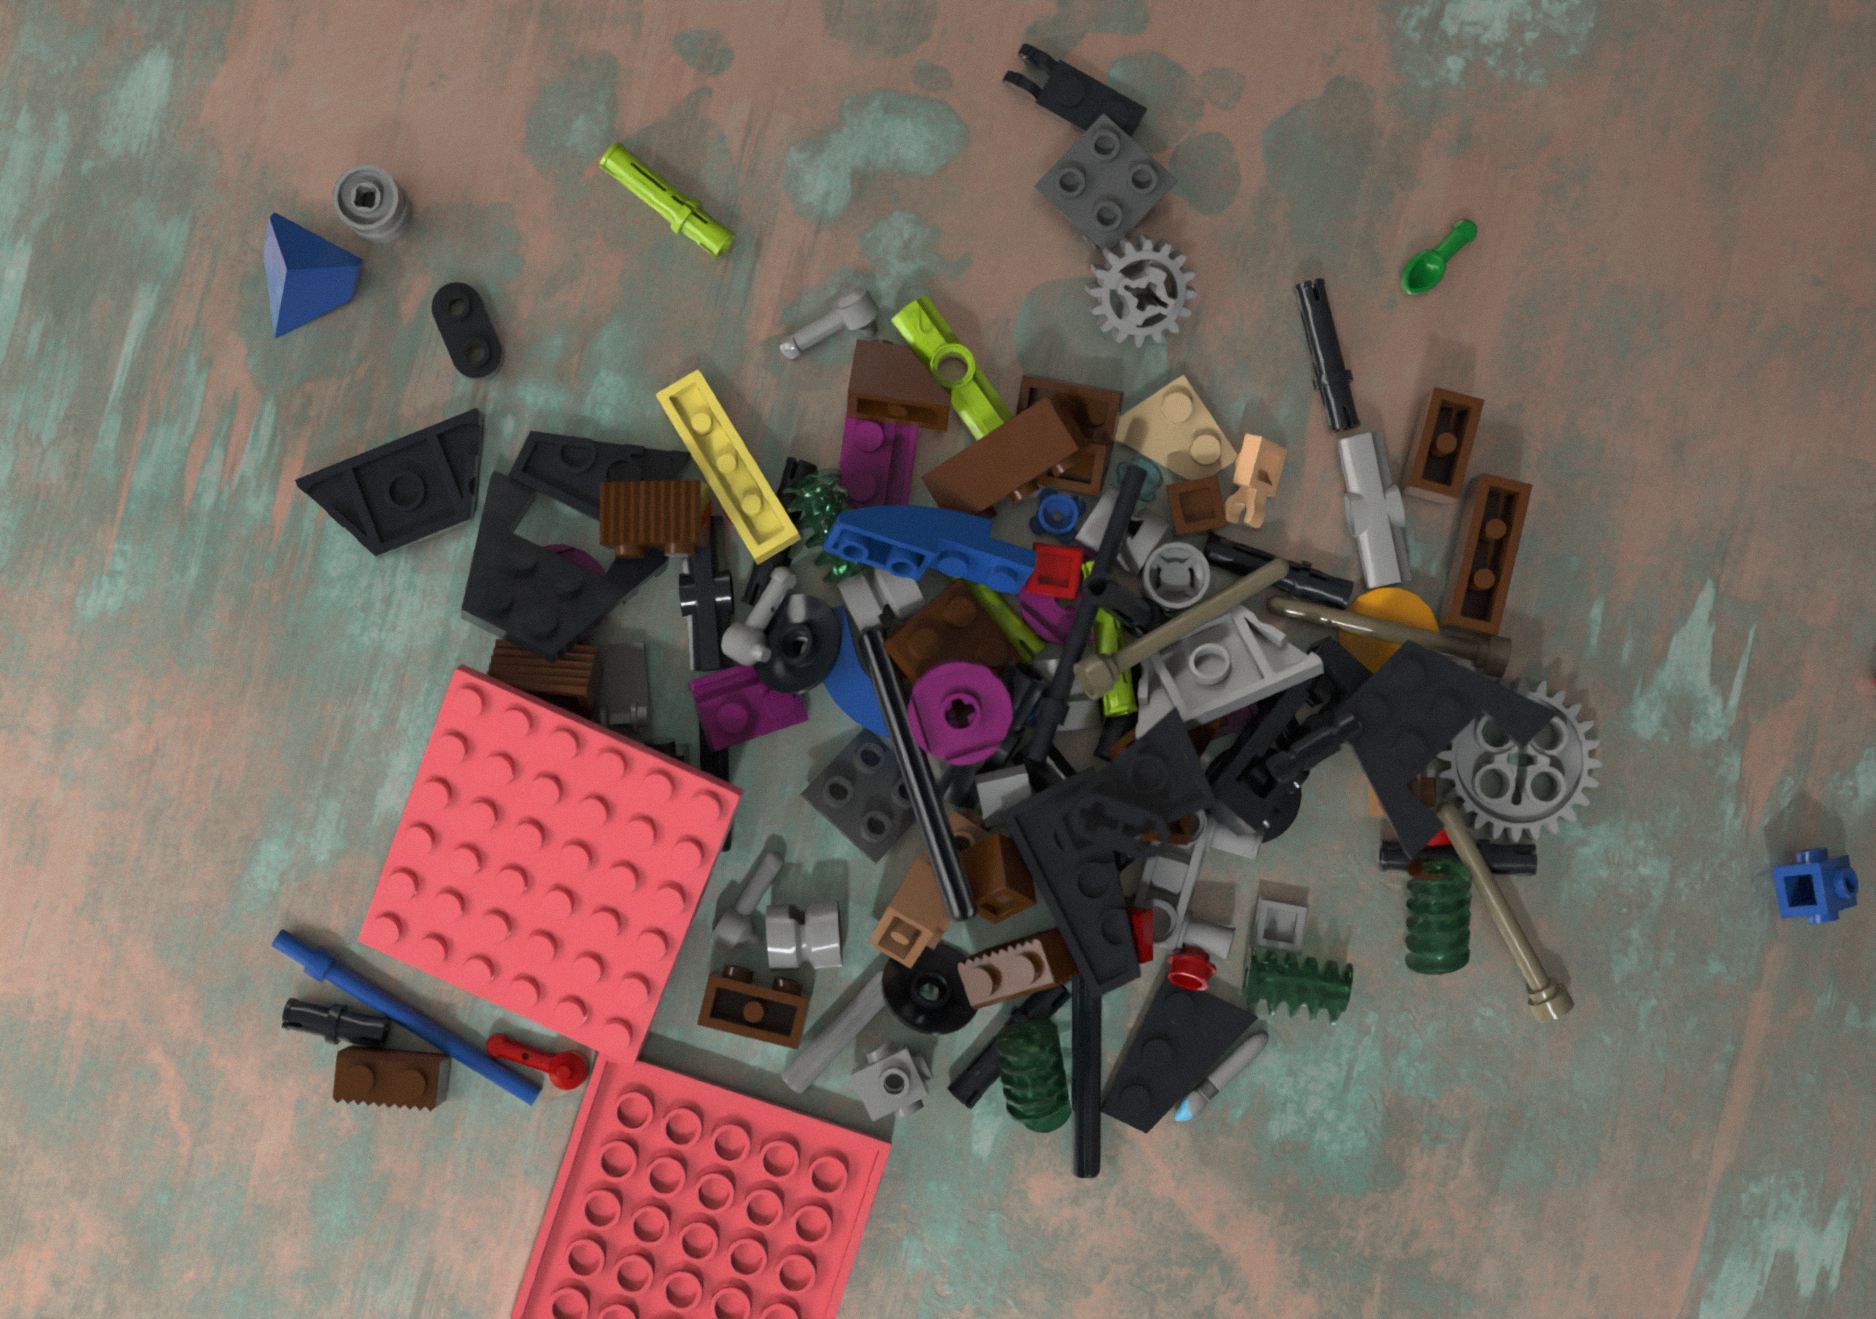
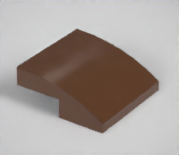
M1029 373L1022 375L1016 415L1046 396L1059 394L1090 444V447L1078 454L1082 461L1079 465L1057 478L1050 471L1036 480V483L1100 496L1113 451L1124 392Z

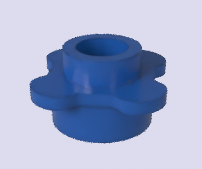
M1053 487L1042 489L1038 494L1040 505L1037 514L1031 517L1029 521L1031 531L1038 536L1046 533L1057 537L1058 541L1062 544L1072 543L1077 536L1075 527L1078 518L1086 511L1085 501L1079 496L1070 498L1064 494H1058L1057 490ZM1055 511L1062 513L1063 517L1061 520L1053 518Z

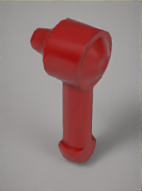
M494 1033L486 1041V1050L490 1056L495 1059L502 1057L548 1073L553 1085L562 1090H571L579 1087L587 1080L590 1073L588 1059L577 1050H567L556 1055L509 1039L504 1033Z

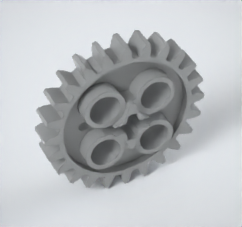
M1517 677L1514 682L1513 691L1551 709L1556 714L1548 723L1552 726L1555 733L1553 744L1544 750L1536 745L1533 738L1520 750L1504 734L1502 742L1496 747H1491L1484 741L1482 736L1483 725L1489 718L1480 712L1448 744L1447 750L1441 751L1435 757L1438 760L1446 761L1447 768L1434 775L1435 779L1450 780L1452 786L1446 789L1441 796L1443 799L1456 797L1460 799V803L1456 806L1460 816L1470 811L1473 813L1469 828L1472 830H1478L1486 822H1489V838L1497 839L1504 827H1506L1509 842H1519L1522 829L1525 828L1531 841H1538L1541 836V825L1551 834L1560 833L1558 817L1568 822H1576L1577 817L1571 806L1573 804L1589 806L1591 804L1581 791L1583 787H1599L1600 783L1588 776V769L1603 766L1602 761L1589 757V750L1601 745V740H1586L1584 733L1594 725L1593 720L1577 722L1575 717L1580 712L1582 705L1581 703H1573L1564 707L1562 705L1566 695L1564 689L1556 690L1548 697L1546 696L1547 681H1537L1532 690L1529 691L1526 677ZM1504 678L1495 680L1496 683L1509 688ZM1517 750L1519 754L1527 755L1528 760L1527 765L1518 766V769L1516 765L1508 764L1507 761L1508 754L1517 753ZM1489 769L1496 771L1502 780L1501 790L1493 798H1488L1480 789L1481 776ZM1540 772L1547 774L1553 785L1551 794L1543 801L1537 799L1531 791L1532 779ZM1517 778L1520 802L1519 804L1514 805L1512 803V794L1514 792L1515 781Z

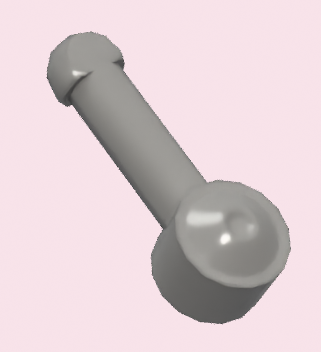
M856 287L848 290L837 299L834 304V310L793 334L788 333L782 337L779 342L780 351L790 359L796 358L805 349L845 326L848 330H860L866 337H871L878 331L875 319L879 313V308L867 288Z
M780 566L775 568L770 576L772 578L746 622H735L726 630L721 644L722 651L726 656L745 666L754 665L758 661L766 662L769 660L771 650L766 646L767 639L763 631L788 590L793 589L797 582L796 574L790 567Z
M767 852L735 904L720 911L712 922V934L710 937L731 951L741 947L755 951L762 940L754 931L753 919L750 916L785 862L779 852Z

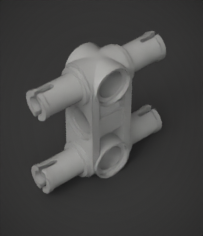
M1204 809L1196 812L1200 820V826L1197 833L1189 837L1188 846L1168 844L1160 855L1147 859L1137 894H1133L1132 898L1126 896L1124 898L1126 905L1147 909L1161 907L1170 915L1171 927L1169 931L1160 937L1153 936V945L1173 951L1181 950L1183 946L1194 947L1207 953L1221 956L1227 960L1236 928L1225 927L1193 917V911L1189 909L1206 851L1210 852L1213 847L1249 857L1251 860L1256 861L1264 832L1259 833L1256 831L1237 836L1211 812ZM1152 841V844L1158 845L1160 843Z

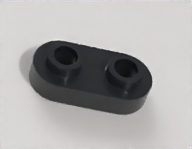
M452 282L444 285L434 295L431 308L434 320L452 362L461 374L471 380L485 381L491 379L501 370L504 364L505 353L484 301L479 293L468 284ZM455 299H462L465 302V308L459 315H451L448 310L449 304ZM474 345H482L485 350L483 358L476 362L470 361L468 358L469 349Z

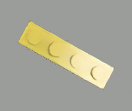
M695 370L656 393L655 395L757 565L801 540L797 529L700 370Z

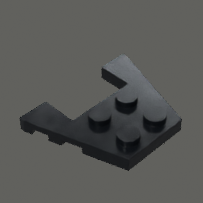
M494 470L489 481L461 608V617L473 625L546 661L554 663L602 623V618L621 603L625 605L637 595L638 589L653 576L656 578L667 569L670 557L665 556L664 552L655 548L646 549L644 558L616 557L605 576H601L514 533L535 500V490Z
M1407 640L1333 714L1336 719L1346 712H1353L1362 723L1365 731L1364 736L1349 746L1363 774L1365 773L1385 817L1389 820L1399 839V844L1404 854L1410 860L1446 825L1407 788V785L1480 712L1485 714L1520 750L1556 716L1551 709L1410 640Z

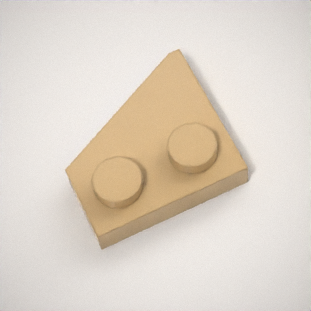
M1184 374L1119 418L1115 437L1116 441L1141 454V457L1153 464L1173 472L1176 477L1185 482L1215 476L1234 463L1238 455Z

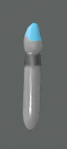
M1260 1031L1244 1040L1197 1086V1089L1191 1090L1185 1095L1174 1114L1177 1121H1187L1202 1113L1208 1103L1207 1101H1210L1219 1091H1222L1264 1050L1269 1039L1268 1033Z

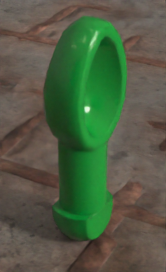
M1466 218L1460 219L1451 226L1452 230L1434 248L1417 252L1411 257L1401 274L1400 287L1402 291L1408 295H1418L1434 288L1443 279L1446 263L1465 244L1470 245L1476 238L1478 233L1476 224Z

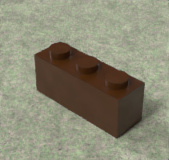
M1059 394L1049 395L923 475L921 479L939 508L992 520L998 516L994 507L1009 497L1013 504H1016L1038 491L1040 488L1036 480L1052 471L1057 478L1079 465L1082 461L1078 454L1090 447V444Z
M1481 473L1470 480L1437 623L1439 627L1484 638L1499 634L1532 484Z

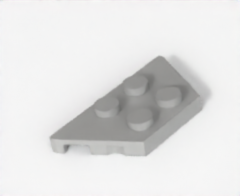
M1238 604L1140 662L1141 678L1138 689L1139 715L1138 726H1136V740L1176 706L1188 731L1324 673L1323 662L1315 653L1311 652L1307 655L1289 643L1286 634L1271 624L1260 622L1253 612Z

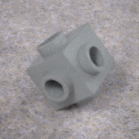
M894 1041L885 1043L867 1052L866 1056L869 1062L852 1069L851 1077L872 1122L891 1113L898 1120L923 1108L924 1105L921 1099L929 1096V1088L926 1082L934 1079L921 1051L912 1054L908 1044L896 1048ZM890 1074H898L903 1078L904 1082L899 1086H891L886 1081V1077Z

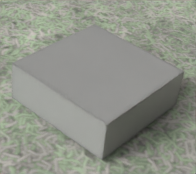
M1024 764L974 775L985 828L1005 824L1000 812L1032 796Z
M1258 895L1249 945L1301 955L1310 905Z

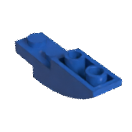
M885 505L840 513L824 539L822 550L839 555L848 561L861 562L880 568L898 577H907L919 581L927 567L941 571L945 575L967 579L988 586L994 591L1013 595L1018 594L1035 570L1037 552L990 537L992 520L953 510L915 505Z

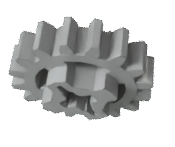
M1146 234L1140 235L1137 246H1133L1126 237L1120 238L1121 251L1115 254L1112 250L1105 247L1102 252L1108 260L1104 266L1092 264L1090 267L1098 277L1097 282L1085 284V290L1089 295L1097 297V299L1087 304L1088 310L1092 315H1101L1096 324L1103 332L1113 328L1112 337L1118 343H1122L1130 334L1131 341L1136 347H1142L1146 335H1150L1156 344L1162 343L1161 331L1168 328L1175 334L1180 331L1177 323L1174 321L1178 315L1188 318L1192 315V312L1184 305L1185 300L1197 298V291L1185 283L1196 277L1195 272L1189 266L1181 267L1187 258L1179 249L1170 253L1171 244L1163 238H1160L1153 247L1151 239ZM1138 260L1137 264L1124 268L1126 265ZM1166 268L1172 279L1171 293L1166 291L1164 281L1168 275L1165 272ZM1126 285L1133 288H1145L1148 285L1156 296L1149 293L1146 295L1138 293L1134 296ZM1110 288L1115 290L1119 297L1115 306L1118 309L1116 314L1110 303ZM1157 314L1156 316H1154V317H1152V318H1150V319H1148V320H1145V318Z

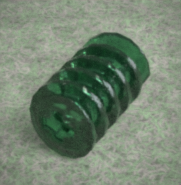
M822 468L800 478L783 490V493L795 492L797 496L786 507L788 512L804 510L806 514L795 524L797 530L813 528L815 532L804 542L807 548L823 546V541L838 515L858 509L856 504L846 503L851 496L848 487L837 485L842 478L838 468ZM824 550L813 560L816 566L832 565L833 568L822 577L825 584L849 578L869 566L861 562L848 561L839 555Z
M1414 859L1408 864L1406 869L1408 875L1413 877V879L1407 882L1406 891L1413 897L1407 900L1405 907L1412 916L1408 917L1405 922V928L1411 933L1406 936L1405 947L1411 952L1406 954L1404 962L1414 972L1426 975H1441L1455 972L1463 968L1470 958L1468 944L1471 938L1469 926L1472 914L1469 908L1472 902L1470 889L1473 876L1469 869L1462 864L1448 859Z
M1249 947L1243 970L1242 996L1246 997L1248 1011L1254 1013L1260 1000L1263 999L1266 1000L1268 1013L1271 1016L1275 1015L1281 1003H1286L1289 1019H1295L1301 1006H1306L1309 1022L1315 1023L1321 1009L1327 1010L1329 1025L1335 1026L1341 1013H1345L1349 1003L1353 982V964L1347 963L1341 974H1339L1336 961L1328 959L1319 972L1316 958L1307 956L1299 969L1295 954L1287 953L1280 965H1278L1276 952L1268 949L1258 963L1255 948Z
M1041 1018L1028 1019L1024 1022L1006 1026L998 1032L994 1038L995 1050L998 1053V1066L1001 1069L1000 1078L1004 1085L1003 1094L1006 1099L1007 1114L1012 1120L1023 1123L1027 1129L1034 1132L1049 1133L1065 1124L1072 1113L1060 1038L1058 1036V1026L1050 1020Z

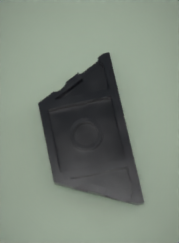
M478 408L472 409L298 478L295 482L300 490L317 502L328 512V515L355 536L357 541L375 557H384L473 521L482 414Z

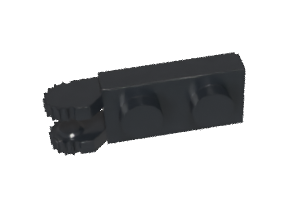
M1025 43L1022 45L1018 56L1029 66L1035 67L1050 77L1044 88L1041 89L1035 82L1024 75L1008 70L1002 80L1005 86L1035 103L1036 109L1081 134H1084L1104 113L1128 136L1133 137L1147 112L1146 107L1062 60L1057 62L1049 54L1032 45Z

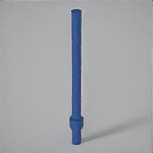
M284 929L274 939L271 945L273 948L305 967L303 972L320 983L324 979L528 1105L532 1106L539 1096L542 1088L337 963L338 957L323 947L319 946L315 949Z

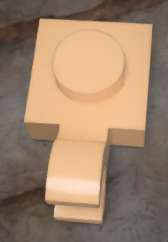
M1245 434L1242 448L1235 460V474L1232 482L1240 486L1236 493L1229 496L1223 504L1227 522L1237 524L1241 511L1246 508L1243 523L1259 529L1265 517L1264 505L1266 497L1275 498L1288 449L1262 436Z

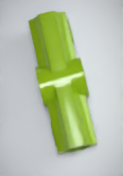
M927 295L914 300L891 319L892 324L915 356L951 397L950 405L976 441L1014 417L975 363L972 353L962 345ZM948 358H957L965 363L967 373L961 380L950 382L940 376L938 371L940 364Z

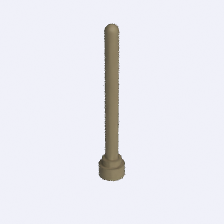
M1276 558L1112 655L1108 656L1103 653L1097 656L1096 654H1091L1077 662L1073 668L1081 688L1092 700H1097L1114 690V683L1120 680V673L1284 578L1289 573L1290 567L1285 559Z
M1274 595L1267 601V609L1273 615L1401 645L1410 640L1435 653L1470 660L1471 666L1480 668L1481 674L1502 678L1510 658L1511 639L1502 636L1478 637L1474 641L1280 595Z
M1449 801L1439 803L1436 807V815L1446 825L1444 830L1530 986L1527 992L1530 996L1528 1005L1537 1022L1547 1023L1564 1016L1574 1006V1002L1565 985L1558 984L1555 978L1547 976L1455 805Z

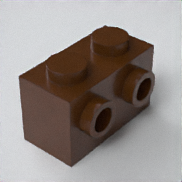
M725 964L723 972L714 970L709 974L697 1025L798 1050L813 994L802 992L804 983L774 976L773 984L754 980L755 971L731 964Z

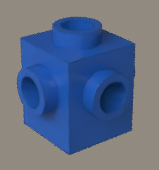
M1827 848L1807 849L1795 852L1797 861L1772 867L1781 918L1807 916L1808 924L1839 920L1838 911L1857 905L1858 879L1855 871L1851 868L1849 854L1828 856Z

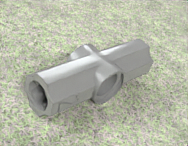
M1382 431L1354 435L1338 440V452L1340 453L1341 468L1347 488V493L1344 495L1346 519L1352 537L1357 538L1367 590L1412 581L1407 550L1402 534V529L1405 527L1404 507L1397 484H1392Z

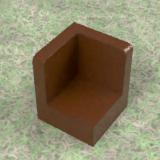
M1218 475L1166 486L1173 522L1171 530L1173 540L1205 535L1210 532H1220L1227 527Z
M996 833L959 852L978 907L977 914L997 924L1037 904L1033 877L1015 842L1000 833Z

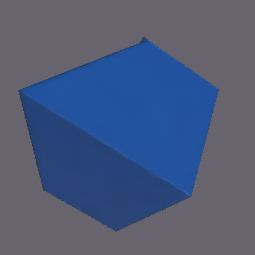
M276 212L269 217L263 256L274 339L351 301L357 292L363 260Z

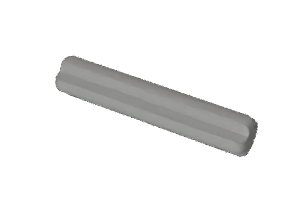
M884 969L879 970L783 1073L782 1079L793 1091L798 1094L803 1093L886 1005L881 990V979Z

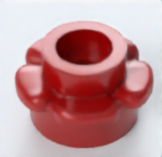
M1183 947L1179 953L1170 954L1167 958V962L1170 964L1168 979L1173 984L1189 990L1201 991L1207 989L1210 978L1217 973V968L1213 963L1209 962L1210 956L1208 953L1194 947Z

